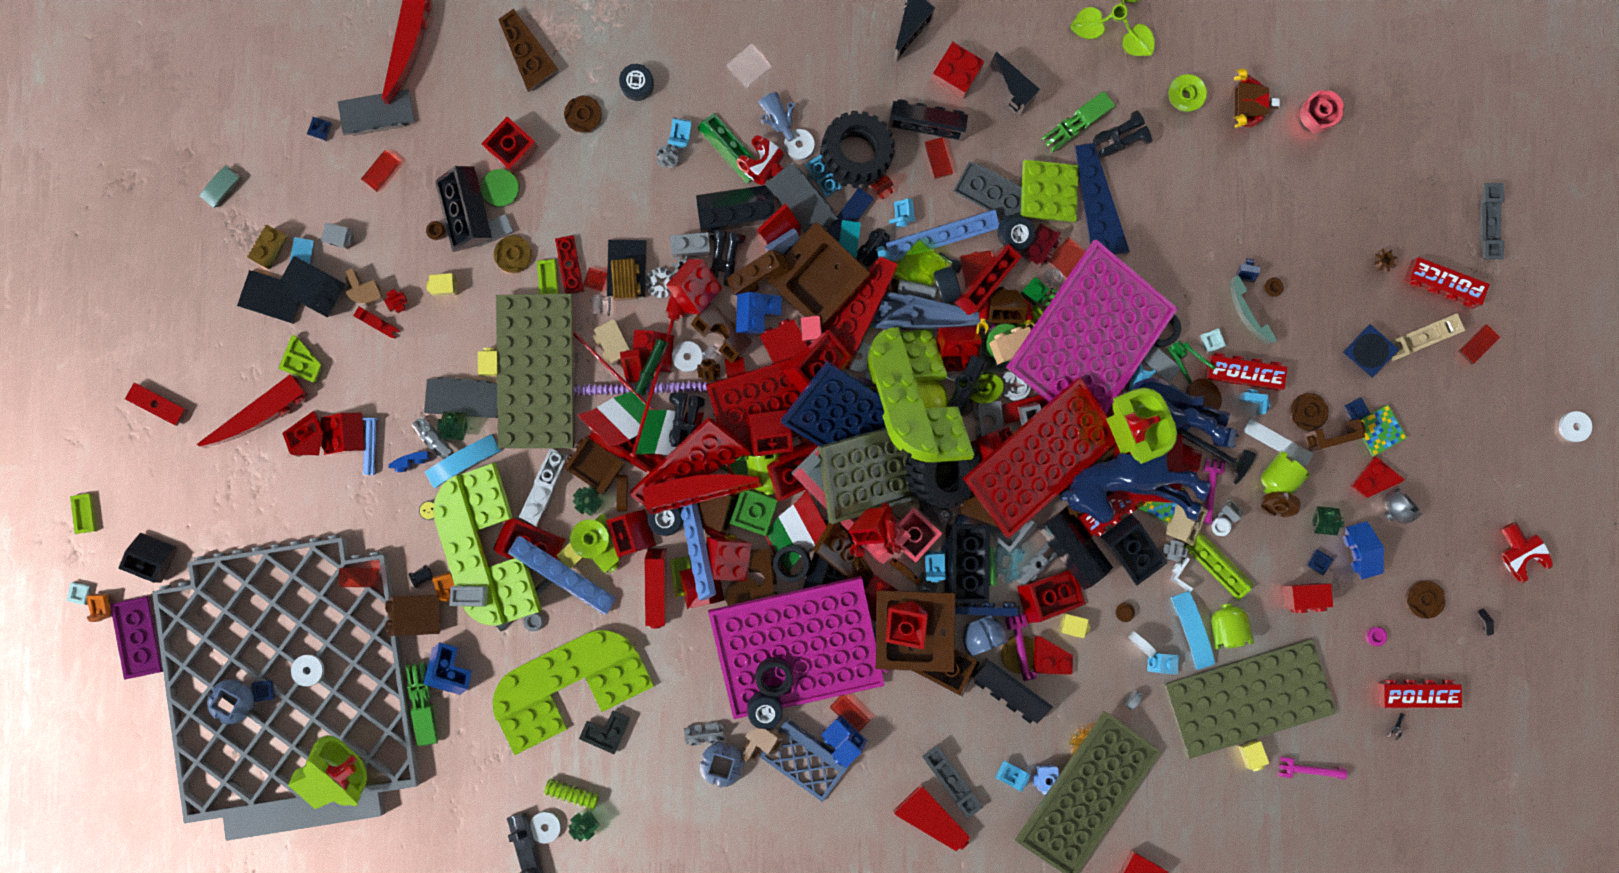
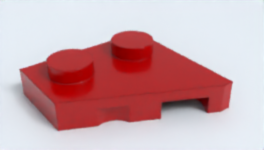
M1374 456L1350 487L1364 498H1369L1403 482L1405 479Z
M1035 636L1033 671L1037 674L1072 675L1073 655L1043 637Z

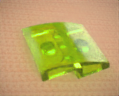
M918 239L898 261L899 267L896 273L906 281L930 285L934 281V271L945 268L947 262L921 239Z

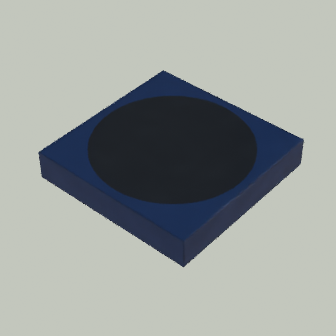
M1369 324L1343 353L1373 378L1399 348Z

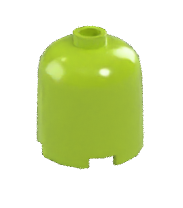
M1281 450L1263 471L1260 480L1265 487L1263 491L1266 494L1284 492L1293 495L1311 475L1296 460L1291 461L1287 457L1288 454Z
M751 451V454L746 456L749 476L759 477L763 487L755 488V490L764 492V495L775 493L767 465L783 453L754 456Z
M1233 603L1221 605L1222 609L1213 613L1211 623L1215 650H1220L1223 645L1226 649L1243 647L1245 642H1249L1250 645L1254 644L1249 617L1243 608L1233 607Z

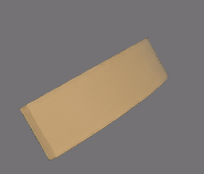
M1458 313L1392 340L1391 342L1399 350L1392 356L1391 361L1465 331Z

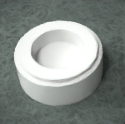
M1225 516L1216 517L1211 525L1212 531L1218 536L1229 534L1232 527L1230 519Z

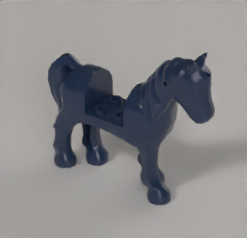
M1146 378L1135 384L1134 389L1145 387L1154 389L1162 395L1175 422L1176 430L1184 426L1195 427L1210 435L1214 443L1223 445L1228 432V427L1226 426L1230 418L1229 412L1219 411L1212 406H1204V396L1188 395L1175 385L1160 378ZM1120 453L1116 459H1111L1109 462H1102L1089 468H1084L1074 477L1070 489L1062 493L1060 500L1068 501L1069 507L1072 510L1086 513L1099 523L1104 524L1114 518V510L1108 501L1106 492L1127 491L1133 494L1154 495L1176 503L1184 510L1188 519L1196 522L1202 504L1192 501L1187 491L1172 488L1168 484L1188 486L1195 492L1198 499L1205 501L1211 482L1200 480L1197 473L1191 470L1185 472L1169 470L1167 453L1143 464L1135 460L1132 455Z

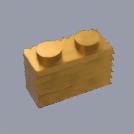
M264 225L265 228H263L261 235L257 238L247 257L269 269L288 236L269 225Z
M634 259L611 260L613 299L615 301L638 299V294H641V285L637 283L636 275H640L639 264H636Z

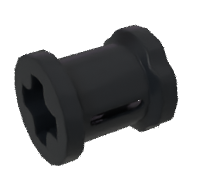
M424 565L422 569L414 573L410 572L408 574L416 589L420 587V584L428 580L432 581L433 574L427 565Z

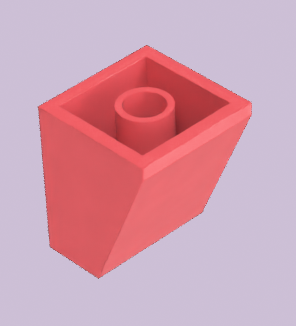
M914 507L898 523L911 535L901 546V552L913 563H916L942 535Z

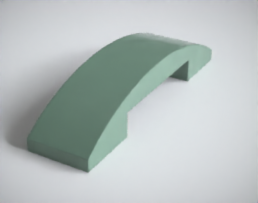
M1236 275L1230 279V289L1239 317L1257 338L1269 345L1276 342L1277 339L1268 324L1260 327L1242 297V294L1248 290L1239 275Z

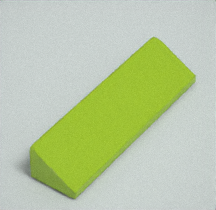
M1199 531L1193 546L1187 543L1184 545V548H1187L1238 601L1253 589L1254 583L1201 531Z

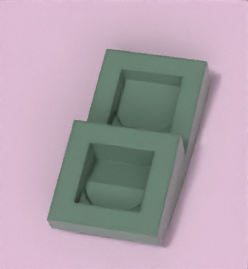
M225 165L211 179L199 196L213 208H216L225 195L232 192L241 177Z

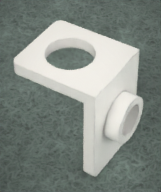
M1187 557L1175 564L1172 569L1174 573L1170 579L1187 591H1192V587L1178 579L1190 560Z

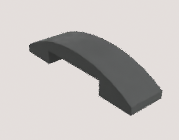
M1484 183L1480 204V241L1484 260L1504 259V240H1501V203L1504 202V183Z
M938 745L922 755L967 819L983 808Z

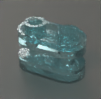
M998 543L994 556L996 579L999 574L1005 575V582L1012 583L1013 580L1017 581L1020 571L1017 569L1019 562L1023 561L1025 554L1022 546H1019L1010 553ZM1004 555L1010 557L1007 568L1001 566Z

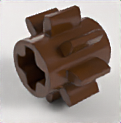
M1381 249L1379 254L1373 255L1375 261L1372 265L1377 267V272L1384 269V272L1387 273L1390 271L1389 267L1394 268L1397 266L1394 263L1397 256H1393L1392 250L1385 252L1384 249Z
M705 359L701 362V365H697L698 378L702 377L704 382L711 383L716 380V377H720V364H716L715 360Z

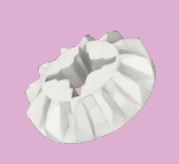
M666 268L652 269L647 275L645 282L648 292L657 298L669 296L671 292L666 284L674 274ZM656 276H658V278L660 277L661 280L666 279V281H664V287L666 289H664L660 285L655 286V284L657 283Z
M1007 372L1001 379L1004 384L1002 394L1007 399L1021 400L1030 392L1031 387L1012 372ZM1015 378L1017 384L1023 385L1017 388L1016 394L1013 387L1007 386L1013 384Z

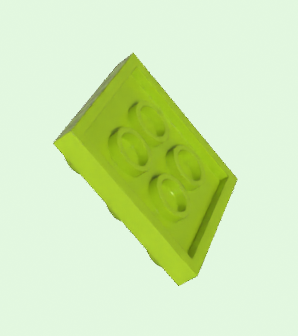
M1024 160L1022 167L1021 216L1029 219L1076 222L1078 165Z

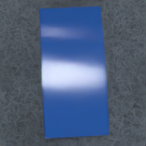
M423 451L402 456L391 462L389 468L395 469V472H406V468H412V461H414V464H425V460H431V452Z

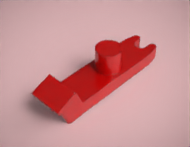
M358 306L353 315L390 338L396 339L393 332H400L396 327Z

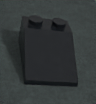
M927 0L906 1L894 53L895 61L901 57L933 19L935 7Z
M996 52L990 65L1003 97L1008 104V108L1013 113L1021 115L1034 101L1040 89L1002 55Z
M293 256L275 289L328 318L346 284Z
M1132 514L1100 536L1136 586L1167 564V561L1147 531Z

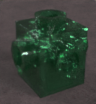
M443 411L441 419H438L437 430H440L441 438L464 440L468 428L467 414Z
M590 486L589 489L587 487L579 488L574 493L573 497L575 499L572 502L576 504L574 508L581 514L586 512L589 516L593 517L604 501L598 497L600 493ZM588 497V498H589V502L586 504V503H585V498Z
M1317 506L1312 518L1314 533L1337 536L1340 528L1344 526V517H1341L1340 509Z
M588 809L582 815L577 813L570 819L572 823L568 826L570 829L568 832L574 840L578 839L581 842L585 839L588 841L595 835L594 831L600 826V823Z

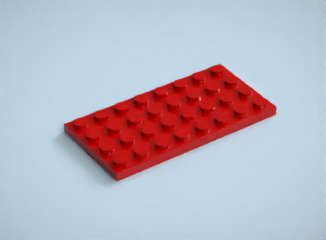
M1076 378L963 477L965 483L1005 537L1010 538L1072 483L1077 474L1084 468L1090 467L1116 443L1107 422L1108 417L1082 379Z

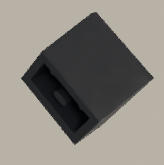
M139 533L125 550L118 569L153 583H162L176 546L144 533Z

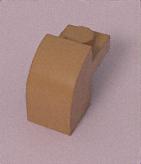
M351 268L345 271L347 277H345L346 283L349 288L352 287V289L346 291V294L351 300L364 306H371L384 301V295L377 281L372 280L362 284L356 270Z
M773 728L753 729L745 736L750 742L745 745L741 758L746 762L755 761L761 750L768 755L777 754L786 737Z

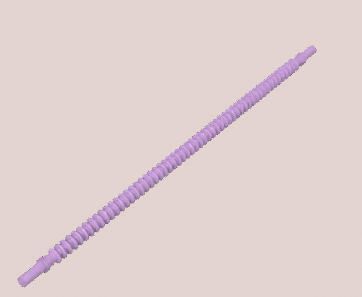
M855 376L856 379L867 386H876V384H872L870 379L865 377L857 378ZM678 381L677 384H674V382L671 384L668 382L666 384H663V382L658 384L656 382L654 392L656 394L659 391L661 394L664 391L667 394L669 391H672V393L674 391L678 393L680 391H683V393L688 391L691 393L692 390L695 393L697 390L700 393L702 390L708 392L706 388L708 383H702V381H699V383H696V381L694 383L690 381L685 383L683 381L680 384ZM650 382V384H649V386H648V388H647L645 394H647V392H650V389H651V386H652V383H651V382ZM607 383L605 386H602V384L599 386L596 384L594 386H591V384L588 386L585 384L583 386L579 384L576 387L574 386V396L575 394L578 396L583 394L585 396L587 393L589 396L592 393L595 396L597 393H600V395L603 393L605 395H608V393L619 395V393L631 392L624 384L619 385L618 383L615 386L613 383L610 386ZM633 383V385L630 386L634 389L636 384Z

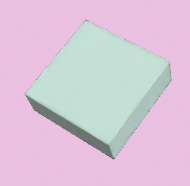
M1219 328L1200 335L1207 353L1226 346Z
M71 582L66 601L88 605L87 596L90 595L92 586Z

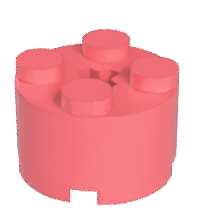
M1316 91L1304 101L1299 110V116L1303 125L1313 133L1325 132L1331 129L1343 116V101L1333 91Z

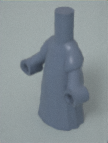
M778 92L770 93L761 98L758 104L767 114L761 117V123L772 126L778 132H783L788 142L794 140L795 137L789 128L792 124L791 116L795 104L789 102L786 113Z

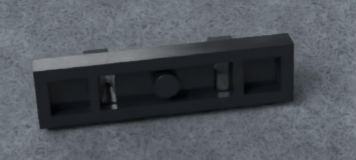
M526 812L507 817L511 832L508 838L509 842H513L521 867V872L519 873H543Z

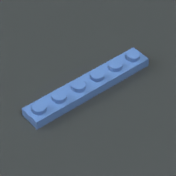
M992 209L885 243L891 261H895L996 230L999 227L996 210Z
M696 503L680 507L698 599L707 600L715 595L716 591L698 504Z
M521 536L516 538L508 552L517 560L603 615L608 613L616 599Z

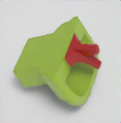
M1144 387L1113 398L1114 415L1107 418V422L1120 453L1131 452L1134 459L1143 464L1166 454L1172 449L1176 443L1177 430L1167 403L1161 394L1154 389Z
M326 735L320 737L314 744L305 766L294 771L288 786L314 809L331 802H336L343 806H357L366 786L367 771L360 757L342 740L335 736Z

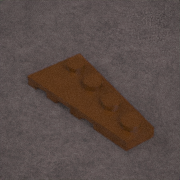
M514 8L498 19L528 92L559 71Z
M840 522L835 524L828 523L813 551L847 579L861 576L865 590L874 573L863 557H855L850 554L849 549L854 544L849 540L846 531L839 525Z

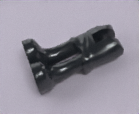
M1136 110L1131 113V118L1128 121L1108 131L1100 132L1095 135L1092 141L1095 145L1108 141L1109 146L1099 151L1100 157L1103 158L1125 149L1126 146L1138 141L1150 144L1152 143V136L1148 127L1144 126L1145 121L1141 113ZM1142 127L1137 131L1120 139L1121 134L1134 128Z
M711 230L710 237L714 240V255L710 270L717 280L719 271L725 272L723 285L730 287L726 278L734 273L736 251L738 245L745 242L746 235L729 232L726 260L724 261L722 256L727 232Z
M670 394L669 401L675 405L673 426L669 433L671 447L678 446L680 436H685L686 439L696 429L697 413L705 405L704 398L697 395L689 396L688 417L685 423L683 418L688 394Z

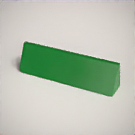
M715 113L704 119L698 126V130L744 182L748 184L752 179L738 167L736 161L741 155L756 160L754 156Z

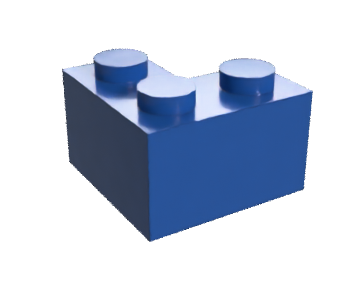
M752 292L737 294L736 333H764L765 317L781 315L782 296Z
M1368 521L1345 527L1343 540L1346 547L1351 549L1353 556L1351 566L1354 573H1358L1361 580L1383 574L1384 546Z
M439 642L432 648L423 685L458 695L468 690L472 671L454 666L457 647Z
M841 714L821 734L824 742L835 748L832 753L834 761L845 769L862 753L868 741Z

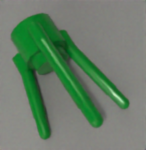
M1177 341L1168 348L1189 383L1192 380L1181 359L1188 355L1187 350L1211 369H1215L1214 365L1191 348L1187 342L1183 344L1181 341Z

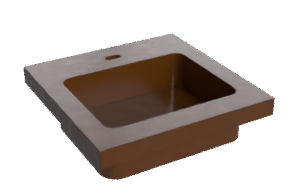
M815 222L784 256L790 270L776 279L767 278L766 280L804 317L820 316L822 329L869 278L871 273L824 227Z
M877 590L875 669L954 672L956 593ZM914 601L928 613L924 649L885 642L889 606ZM942 629L946 630L945 635L942 634Z

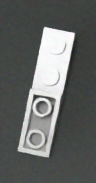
M551 448L549 449L537 474L535 484L519 515V520L537 527L543 512L545 513L568 455Z

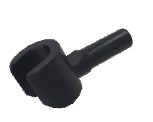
M941 252L938 254L940 258L951 264L955 273H960L962 267L960 261L951 259Z
M1400 713L1395 727L1387 733L1388 738L1393 733L1396 734L1395 741L1402 736L1401 724L1405 714Z

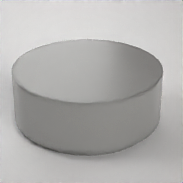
M539 613L526 616L523 620L524 627L532 632L541 629L544 623L543 617Z
M1134 690L1127 697L1124 705L1130 710L1136 708L1142 700V694Z

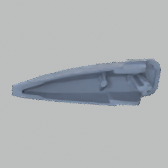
M886 293L870 328L939 329V327L976 326L980 320L979 312L967 315L958 306L908 294Z

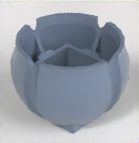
M991 615L965 625L963 644L970 656L1008 643L1005 627Z
M236 679L224 680L216 684L212 688L213 693L209 694L207 700L210 714L214 719H220V722L223 724H236L243 721L249 716V710H252L254 707L252 690L247 684L242 685V682ZM225 692L238 699L231 713L217 706Z
M725 742L709 746L703 752V760L699 764L700 772L705 781L710 785L717 784L718 787L733 785L742 775L740 772L744 768V760L741 758L742 754L734 745L727 746ZM714 755L733 760L728 777L710 772Z

